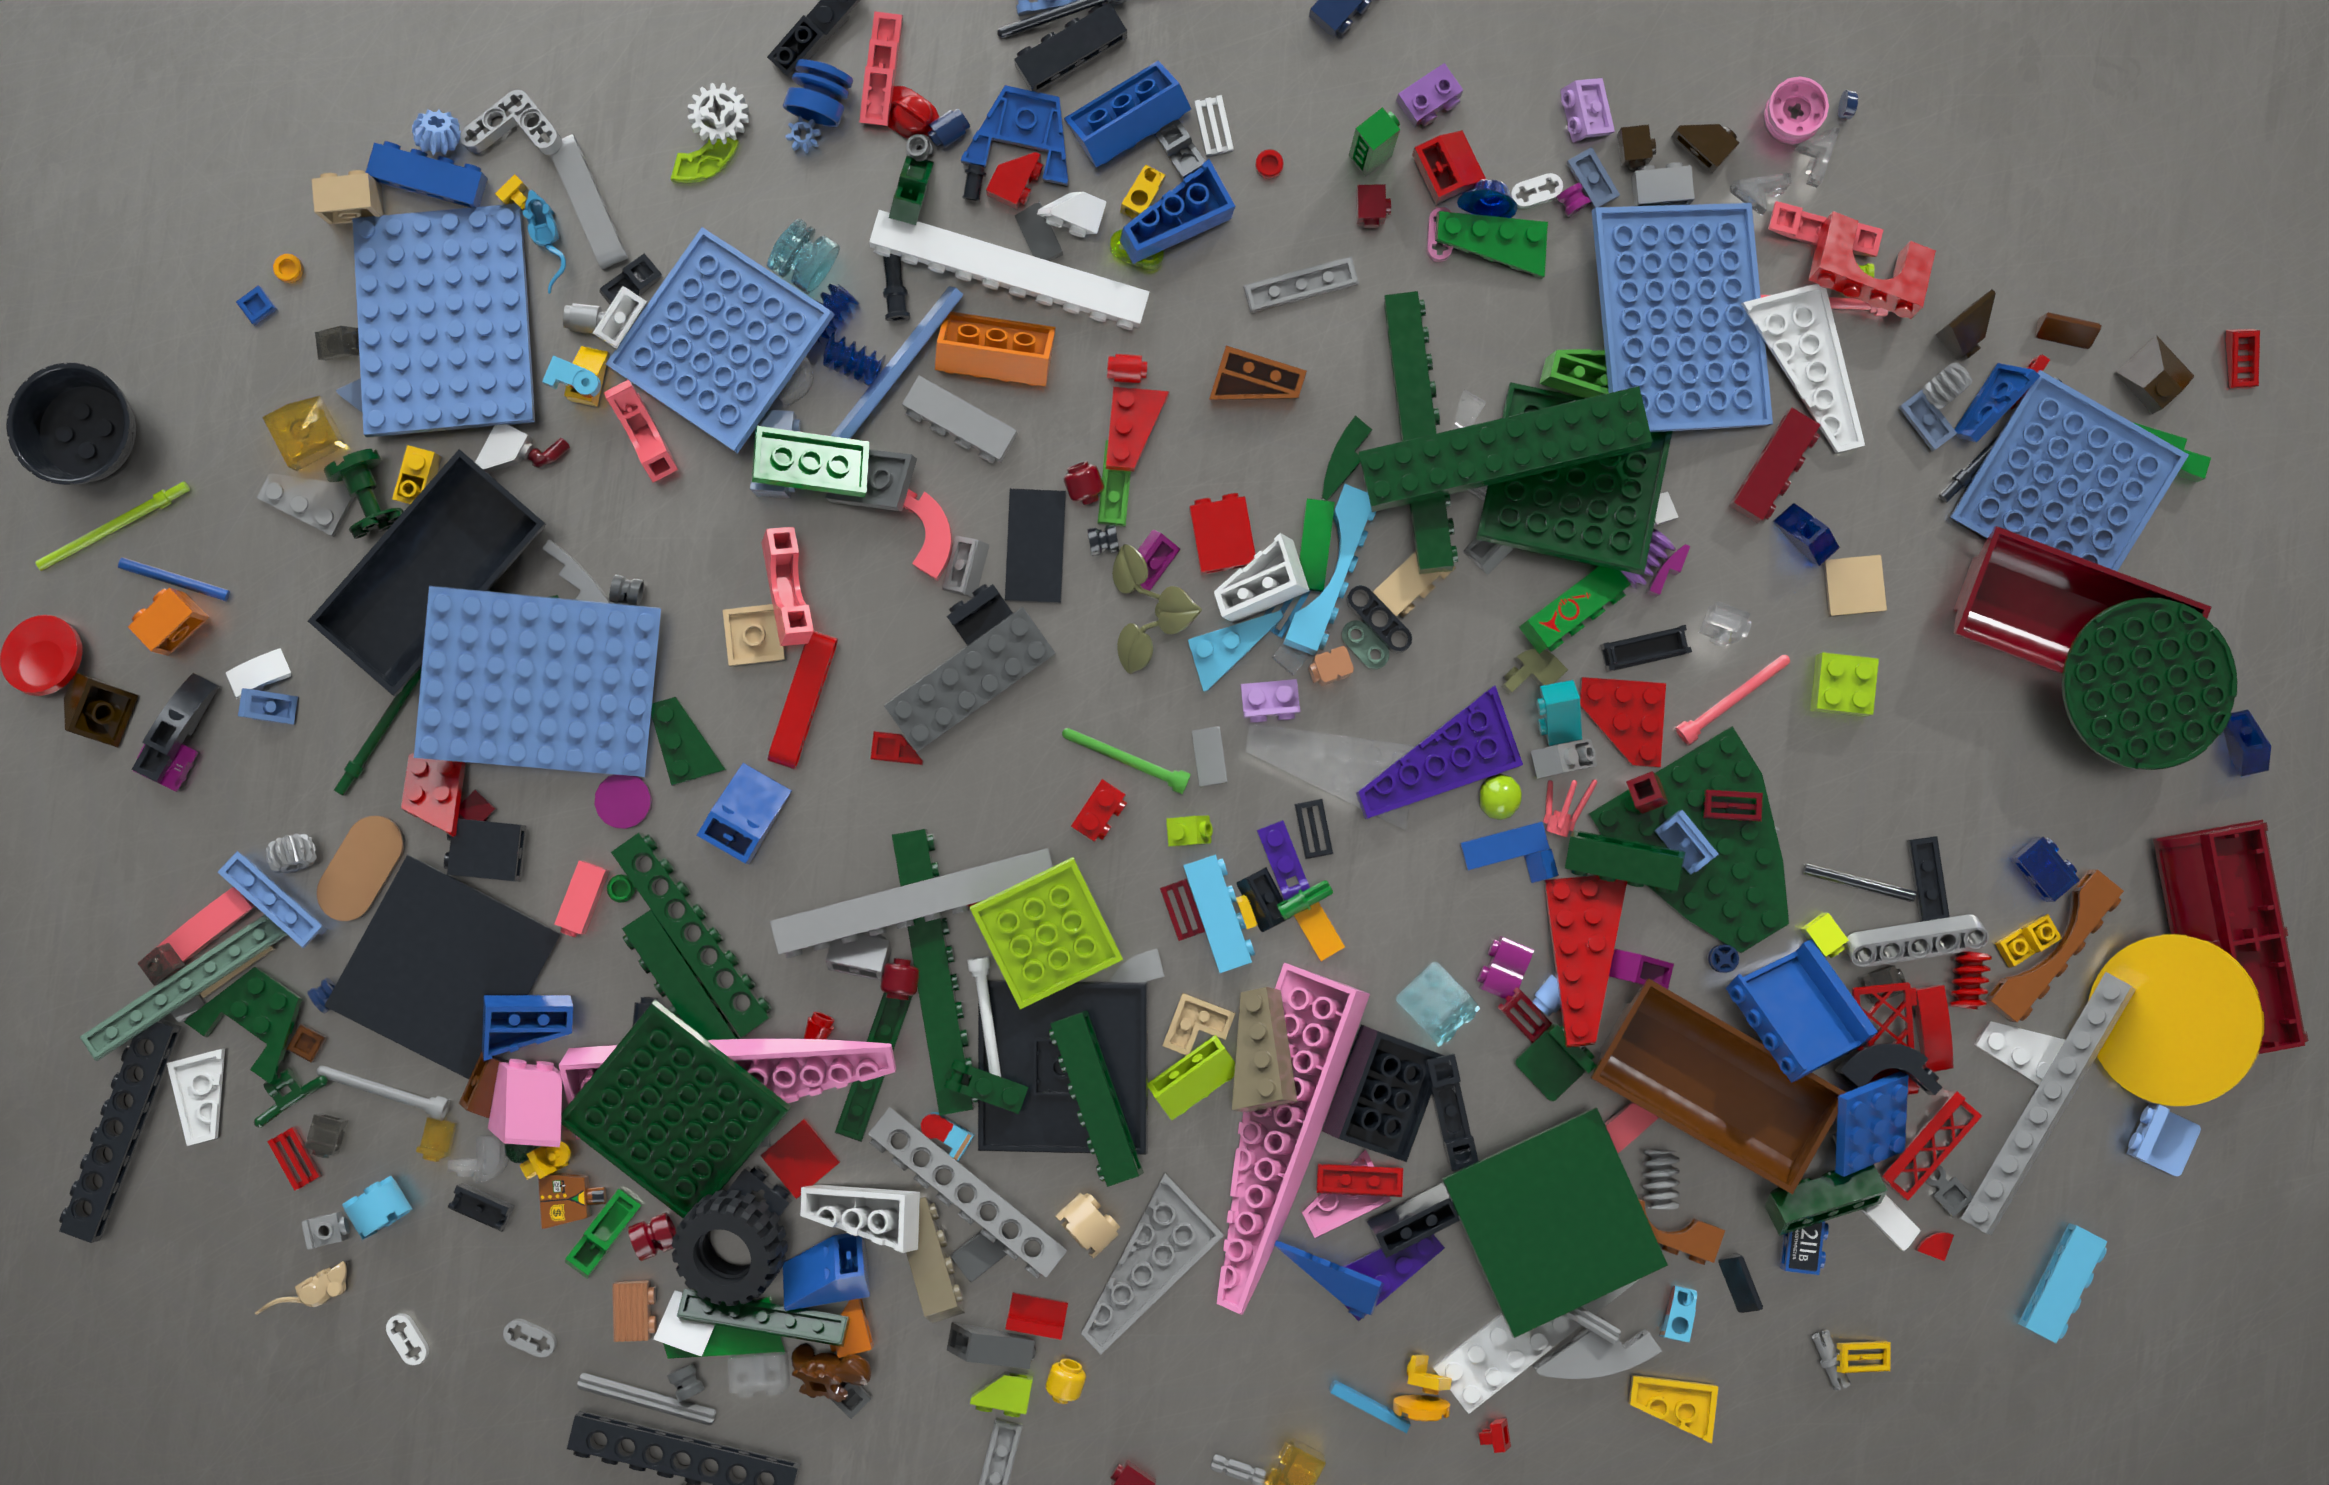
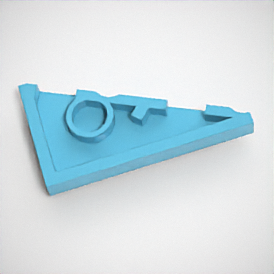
M1282 610L1188 639L1203 691L1210 690L1260 639L1284 617Z

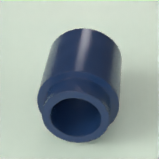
M957 108L954 111L949 110L930 123L929 128L931 130L927 134L936 147L941 144L943 148H946L965 135V130L970 128V124L963 113Z

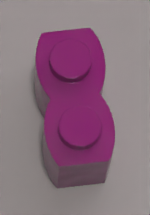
M1500 936L1498 941L1494 939L1488 951V955L1491 956L1488 967L1483 966L1477 978V981L1481 983L1479 988L1504 999L1508 995L1512 997L1515 994L1513 990L1516 987L1520 988L1534 949Z

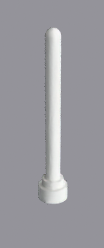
M990 957L968 959V971L972 972V977L976 979L989 1073L1001 1077L986 976L989 974L988 969L991 968Z

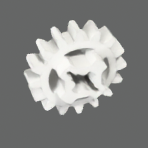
M711 83L709 91L701 87L702 95L699 97L693 94L692 99L695 104H688V110L692 113L688 115L689 123L693 124L691 126L693 132H700L699 135L703 141L709 136L711 144H715L717 139H721L724 145L727 142L726 138L729 136L735 141L737 139L735 132L744 133L745 129L742 123H749L748 115H746L749 112L747 104H743L745 102L743 94L737 96L735 87L728 91L725 83L721 84L720 89H716L714 83ZM717 106H719L721 111L720 122L716 116Z

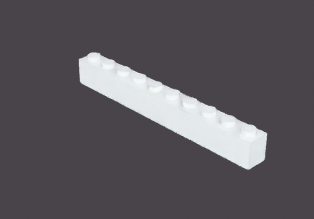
M882 210L878 211L869 241L870 247L874 248L873 252L885 257H890V253L901 256V261L912 265H917V262L927 264L928 269L938 273H944V270L954 272L956 278L964 281H971L974 278L982 281L983 286L991 289H998L999 286L1007 288L1010 294L1024 298L1027 294L1036 297V302L1044 305L1060 304L1063 305V310L1070 313L1079 314V311L1090 313L1089 317L1101 322H1106V319L1117 322L1116 325L1123 329L1132 330L1133 327L1139 328L1149 291L918 221L916 225L894 220L889 218L890 213Z

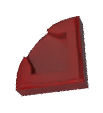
M1947 1232L1932 1234L1919 1243L1916 1251L1945 1261L1954 1234Z

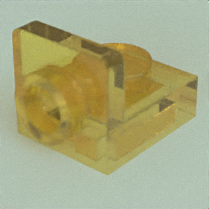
M427 1117L421 1144L417 1146L416 1152L422 1153L423 1159L439 1162L440 1158L449 1157L457 1123L446 1120L439 1121Z

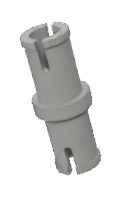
M1828 1330L1821 1331L1825 1343L1822 1342L1818 1332L1812 1336V1340L1815 1342L1820 1354V1364L1822 1368L1826 1369L1833 1389L1836 1391L1841 1390L1838 1378H1840L1844 1388L1851 1385L1847 1374L1837 1372V1366H1840V1361H1837V1355L1840 1353H1837L1830 1332Z

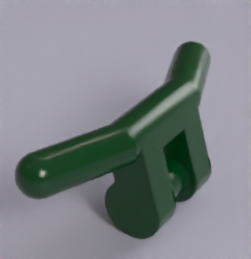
M287 1068L280 1073L281 1076L277 1078L274 1085L265 1082L263 1084L264 1088L273 1098L275 1104L256 1117L254 1125L262 1128L306 1096L326 1086L328 1083L327 1077L321 1075L302 1086L293 1071ZM288 1085L291 1092L284 1096L281 1089Z

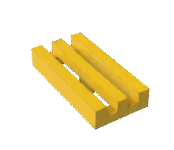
M1891 1342L1837 1343V1349H1840V1354L1837 1355V1361H1840V1366H1837V1372L1890 1371ZM1883 1349V1353L1848 1354V1350ZM1883 1359V1364L1848 1366V1361Z

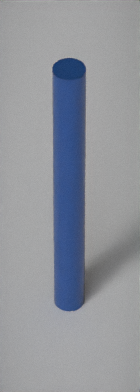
M121 558L118 563V568L223 601H227L230 595L229 590L129 559Z

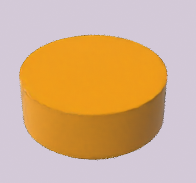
M282 254L275 260L273 271L281 281L294 283L302 277L304 267L301 260L296 256Z

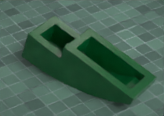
M906 156L889 218L912 225L917 224L932 172L933 161L924 160L918 162L914 158Z
M1356 415L1345 428L1334 448L1327 466L1321 500L1328 501L1361 463L1359 454L1356 451L1369 437L1373 429Z

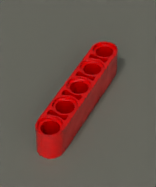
M813 631L809 643L804 644L769 750L768 761L794 770L797 767L837 647L838 638Z

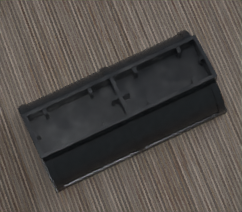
M458 449L307 622L391 695L396 696L422 667L429 586L488 591L537 534L545 528L546 523L463 451Z

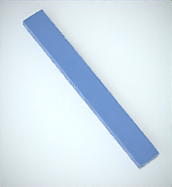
M951 286L945 290L831 436L851 439L963 297L962 292Z

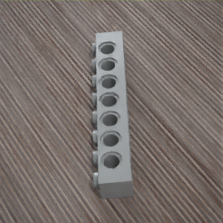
M890 1107L868 1133L873 1138L869 1142L881 1153L888 1150L895 1156L891 1160L903 1171L908 1167L917 1174L913 1178L926 1189L930 1185L939 1192L936 1197L948 1207L953 1203L961 1209L958 1213L961 1218L970 1225L974 1221L983 1227L980 1233L994 1243L996 1239L1005 1245L1002 1251L1015 1261L1018 1257L1023 1259L1027 1263L1025 1269L1037 1279L1041 1275L1047 1278L1067 1252L1064 1247ZM904 1134L908 1139L906 1147L895 1149L891 1144L894 1135ZM924 1151L929 1154L930 1161L927 1166L917 1167L914 1164L913 1158L917 1152ZM941 1169H947L952 1174V1180L947 1185H940L936 1182V1173ZM963 1187H970L974 1191V1198L969 1203H962L958 1199V1191ZM984 1205L995 1207L997 1214L992 1221H984L980 1217V1209ZM1011 1222L1018 1226L1019 1233L1016 1238L1007 1239L1003 1236L1002 1228L1006 1223ZM1034 1240L1040 1244L1041 1252L1038 1256L1029 1257L1026 1255L1024 1246L1028 1241Z

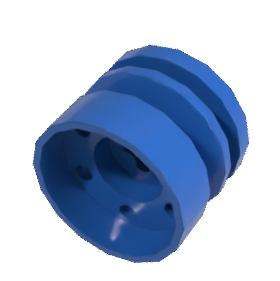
M807 59L798 60L795 69L799 73H794L792 80L802 88H788L783 108L797 117L801 116L804 120L810 121L813 119L819 125L839 126L845 108L835 99L848 98L849 92L846 89L852 87L853 78L836 67L823 62Z

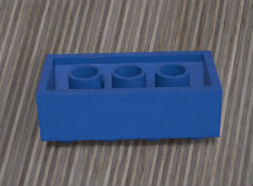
M1158 60L1066 116L1064 120L1087 157L1098 167L1101 164L1108 163L1114 156L1124 150L1134 147L1137 142L1145 137L1157 133L1160 128L1173 120L1180 119L1186 112L1191 110V107L1180 83Z

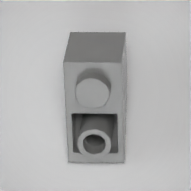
M1591 739L1531 751L1537 779L1597 766L1596 754Z

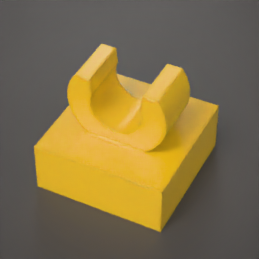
M514 174L495 195L505 205L515 202L524 210L527 198L523 193L528 188Z

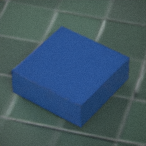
M259 285L236 301L254 326L277 310Z

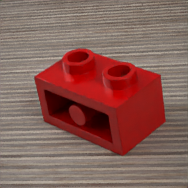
M1102 779L1071 827L1093 842H1096L1098 838L1103 840L1112 827L1108 824L1112 816L1116 815L1118 817L1125 808L1127 802L1123 799L1126 794Z

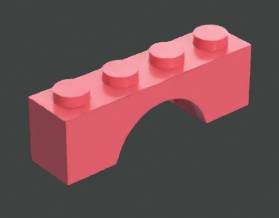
M795 528L766 529L761 544L780 646L808 644L814 630L809 605L804 602L800 589L798 574L799 550Z

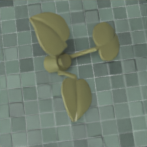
M1124 544L1120 548L1113 565L1112 575L1114 584L1122 593H1132L1136 589L1139 593L1159 600L1155 607V614L1159 620L1143 625L1140 629L1136 624L1129 623L1122 629L1119 635L1117 650L1120 662L1128 673L1133 674L1135 671L1143 669L1151 660L1153 643L1150 636L1145 633L1148 629L1159 626L1164 633L1177 634L1188 627L1202 609L1190 599L1183 589L1177 586L1167 587L1161 595L1142 588L1140 584L1144 583L1148 577L1147 564L1137 549L1131 545Z

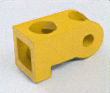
M1145 165L1121 203L1120 213L1134 219L1149 206H1152L1166 175Z

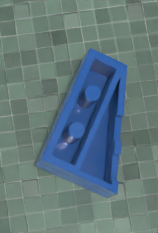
M484 995L482 1034L484 1061L492 1059V1056L501 1053L517 1051L519 1048L533 1043L540 1044L572 1034L573 1003L571 995Z

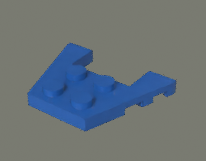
M1005 85L986 115L987 117L982 126L974 135L968 149L963 153L961 163L979 165L986 168L993 140L1048 152L1043 181L1068 186L1060 98Z

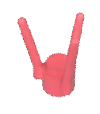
M1596 779L1592 780L1572 817L1568 814L1575 793L1577 781L1573 780L1571 782L1562 811L1555 810L1553 815V781H1548L1546 814L1543 823L1548 824L1546 831L1567 837L1569 831L1574 830L1578 817L1597 785Z

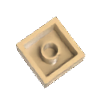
M353 170L344 176H338L336 173H323L320 175V178L312 179L314 212L328 224L353 222L352 218L382 217L384 215L382 186L365 171Z

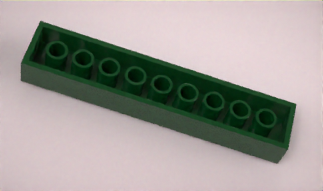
M1637 386L1359 451V458L1371 510L1375 512L1651 447L1652 437L1640 387Z

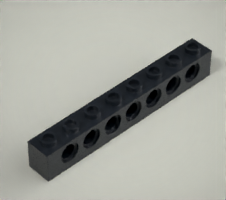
M160 1019L133 1037L130 1046L124 1049L121 1056L123 1065L120 1073L117 1072L111 1082L112 1094L110 1099L104 1102L100 1112L103 1116L100 1125L95 1127L90 1138V1142H92L89 1153L84 1155L81 1161L80 1169H82L79 1180H76L71 1187L70 1196L72 1198L70 1204L61 1213L59 1222L62 1224L59 1232L89 1243L101 1240L182 1026ZM148 1039L154 1045L153 1052L150 1055L144 1050V1043ZM137 1066L143 1070L141 1081L136 1080L134 1077V1069ZM126 1093H129L133 1098V1104L130 1108L126 1107L123 1102ZM116 1120L120 1121L123 1125V1131L120 1135L116 1134L113 1129V1124ZM105 1147L110 1148L113 1153L110 1162L103 1157ZM95 1174L102 1178V1186L100 1188L95 1187L93 1184ZM85 1201H88L92 1206L90 1215L85 1214L82 1207Z
M579 1411L574 1417L567 1449L573 1450V1455L578 1457L590 1458L591 1455L602 1457L601 1461L607 1464L617 1465L618 1462L629 1464V1468L636 1471H646V1468L656 1470L657 1475L665 1478H673L674 1475L685 1477V1482L695 1485H701V1482L713 1485H764L760 1481V1474L770 1473L773 1476V1485H796L801 1466L800 1463ZM595 1433H602L606 1436L607 1444L605 1446H599L595 1443ZM622 1440H631L635 1446L634 1452H625L621 1446ZM651 1446H657L662 1450L663 1456L661 1459H654L650 1456L649 1448ZM686 1453L690 1457V1465H680L677 1461V1454ZM712 1459L716 1461L718 1471L714 1473L707 1471L704 1466L705 1460ZM734 1466L743 1467L746 1471V1478H735L732 1468Z

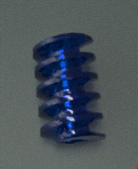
M829 284L827 287L831 295L822 292L820 297L823 303L818 302L835 314L820 335L826 339L830 338L826 331L827 328L834 331L837 330L833 322L834 320L845 321L841 312L852 313L848 304L859 305V302L839 284L838 286Z
M833 332L824 350L823 365L828 368L834 363L833 367L836 372L841 371L844 367L845 376L849 377L854 372V379L856 381H860L864 377V384L869 386L880 374L886 355L884 354L880 360H877V351L874 350L868 356L866 355L867 346L865 345L859 351H856V341H853L847 347L846 337L843 336L839 342H836V332Z

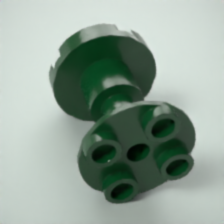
M364 449L343 456L344 461L339 465H336L335 461L328 464L323 470L329 482L344 481L350 497H357L366 517L349 528L354 539L364 537L370 533V530L376 528L379 531L388 530L404 512L402 508H391L384 511L380 509L373 492L377 485L370 471L382 461L376 449L374 452L372 449Z

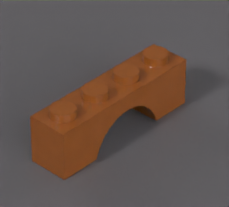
M1638 1198V1199H1639V1202H1640V1204H1641V1206H1642V1208H1643V1210H1644V1213H1645V1215H1646V1211H1645V1201H1643L1642 1199ZM1694 1218L1684 1228L1667 1232L1656 1229L1648 1219L1657 1242L1663 1244L1662 1250L1678 1255L1679 1251L1690 1254L1689 1260L1705 1265L1706 1260L1712 1263L1715 1262L1725 1230Z

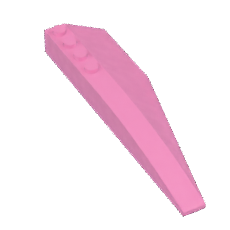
M1287 963L1283 964L1275 989L1281 990L1297 1102L1247 1113L1243 1112L1242 1122H1239L1238 1134H1240L1239 1148L1235 1152L1230 1192L1232 1204L1227 1216L1229 1228L1227 1240H1224L1223 1251L1226 1252L1224 1266L1221 1267L1217 1304L1240 1315H1243L1295 1200L1370 996L1369 993Z
M819 1039L707 1040L786 1103L798 1101L800 1097L807 1095L811 1097L819 1095L824 1090L834 1087L837 1089L848 1086L849 1083L858 1080L863 1082L896 1072L892 1044ZM617 1045L568 1049L559 1064L568 1104Z

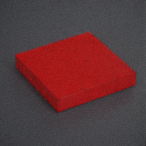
M805 1118L760 1155L796 1199L801 1196V1187L814 1185L841 1162Z

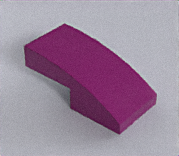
M1683 545L1665 560L1653 576L1645 594L1653 597L1659 596L1668 573L1674 575L1681 573L1690 549L1689 545Z

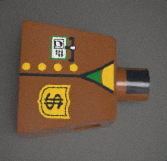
M554 1172L542 1179L538 1177L542 1229L588 1218L592 1215L591 1205L606 1204V1188H590V1180L587 1175Z

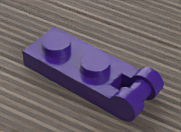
M1282 820L1257 830L1284 901L1298 894L1300 889L1302 892L1309 889L1310 886L1284 821ZM1296 876L1299 884L1288 887L1286 879Z

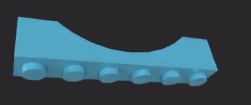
M1344 484L1333 514L1339 543L1338 561L1334 575L1320 596L1308 606L1295 613L1284 640V645L1313 656L1316 655L1318 649L1324 650L1329 634L1324 633L1328 623L1334 624L1339 611L1338 608L1334 607L1338 597L1343 599L1349 584L1344 579L1347 572L1353 573L1359 558L1354 556L1357 546L1363 547L1368 535V531L1364 530L1367 520L1372 522L1376 511L1372 512L1367 492Z

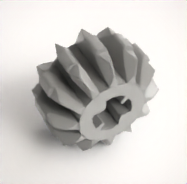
M1958 362L1952 363L1928 382L1922 392L1930 404H1933L1937 409L1943 408L1967 389L1973 379L1969 376V372Z
M306 834L286 835L285 837L277 838L276 841L270 842L266 848L267 862L275 873L284 872L287 874L293 871L297 872V870L311 866L317 859L315 844L312 842L311 837H308Z

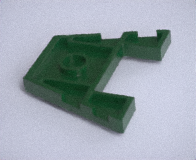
M253 967L189 1016L184 1023L202 1036L209 1037L224 1014L267 1044L250 1070L269 1084L274 1085L278 1077L276 1073L280 1061H283L286 1052L284 1050L289 1033L292 1034L302 998L260 968Z

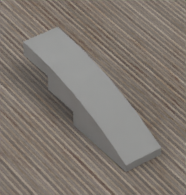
M551 540L547 541L542 549L565 565L559 575L581 590L575 600L612 603L598 583L575 559Z

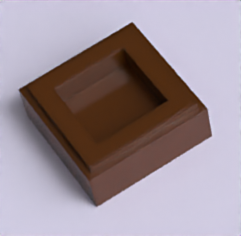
M300 1024L287 1050L313 1063L327 1037L304 1024Z

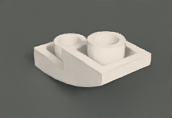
M281 648L242 663L227 671L225 675L235 698L238 699L241 698L242 688L262 691L265 685L291 677V671Z

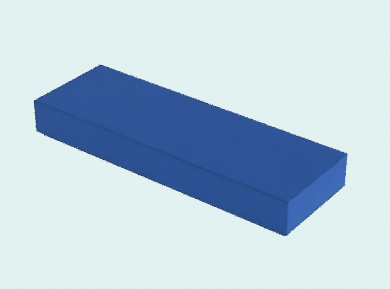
M1543 821L1460 843L1467 870L1550 849Z

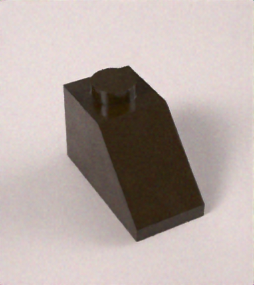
M1720 124L1680 125L1672 135L1680 145L1712 174L1740 143L1736 140L1737 136L1730 128H1723Z

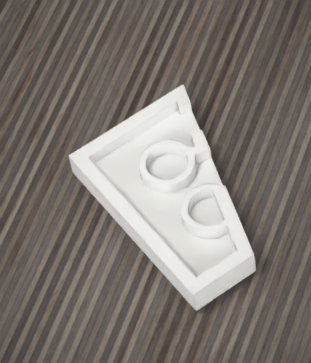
M1988 1021L1974 1045L2039 1086L2063 1046L2065 1039Z
M225 1048L167 1063L187 1146L218 1138Z

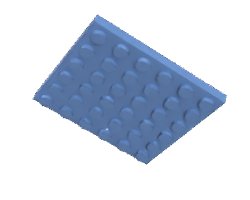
M701 227L627 332L618 348L615 349L608 359L606 365L738 454L835 314Z
M2038 370L2037 373L2040 377L2024 393L1950 518L1985 538H1988L1994 527L1997 526L2118 571L2189 454L2045 372Z

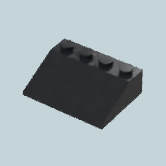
M1361 1025L1322 1132L1337 1139L1407 1162L1432 1094L1426 1060L1445 1055Z

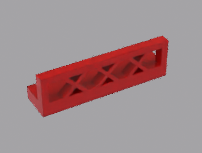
M1958 1091L1955 1092L1881 1178L1907 1201L1910 1200L1982 1117L1978 1111L1965 1101L1966 1098ZM1960 1106L1973 1116L1967 1125L1954 1126L1953 1114ZM1950 1118L1951 1126L1942 1127ZM1963 1129L1955 1138V1130ZM1951 1130V1144L1947 1147H1936L1935 1134L1938 1131ZM1931 1140L1932 1147L1924 1148L1927 1145V1143ZM1932 1151L1933 1164L1930 1168H1917L1916 1156L1920 1152ZM1936 1151H1944V1152L1937 1158V1156H1936ZM1913 1161V1169H1906ZM1914 1172L1915 1185L1908 1193L1894 1182L1901 1173ZM1917 1172H1925L1918 1180Z

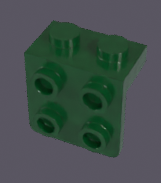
M1554 1023L1515 1060L1516 1067L1549 1101H1556L1584 1073L1589 1074L1597 1066L1592 1061L1595 1056L1586 1046L1566 1048L1564 1027Z

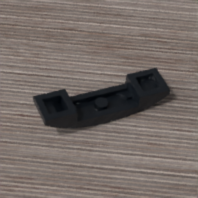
M1453 1053L1426 1060L1436 1116L1451 1171L1466 1168L1479 1161L1474 1138L1470 1132L1459 1083L1461 1079L1457 1061Z

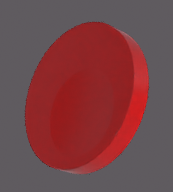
M38 615L28 618L10 632L3 644L0 655L2 673L9 684L25 694L43 696L54 693L69 683L76 674L82 659L81 639L77 631L70 624L56 616Z

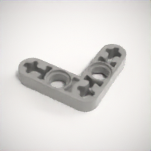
M513 90L466 126L462 130L460 138L468 151L480 153L515 125L519 124L543 154H554L562 145L561 136L522 90ZM518 101L522 103L520 107L515 105ZM506 110L511 113L509 116L506 114ZM495 117H503L500 125L491 127V121ZM539 117V122L536 126L527 127V123L531 118ZM485 127L489 132L485 133L483 128ZM543 132L551 139L549 143H546L540 136ZM476 135L478 139L473 142L472 138Z

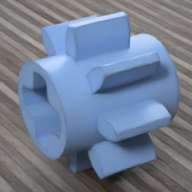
M800 116L799 122L788 124L791 133L785 136L788 141L794 140L792 144L794 151L800 147L807 154L808 148L812 145L814 147L819 146L815 137L820 136L821 131L819 129L812 130L815 126L813 119L807 123ZM806 130V139L801 140L799 137L801 136V131Z

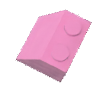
M509 1059V1063L499 1062L488 1129L503 1143L560 1147L562 1077L560 1071L554 1067V1064L546 1061H537L536 1065L526 1064V1061L520 1059Z

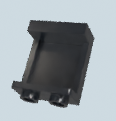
M458 819L456 836L447 834V840L450 841V850L444 856V869H447V875L520 882L526 826Z

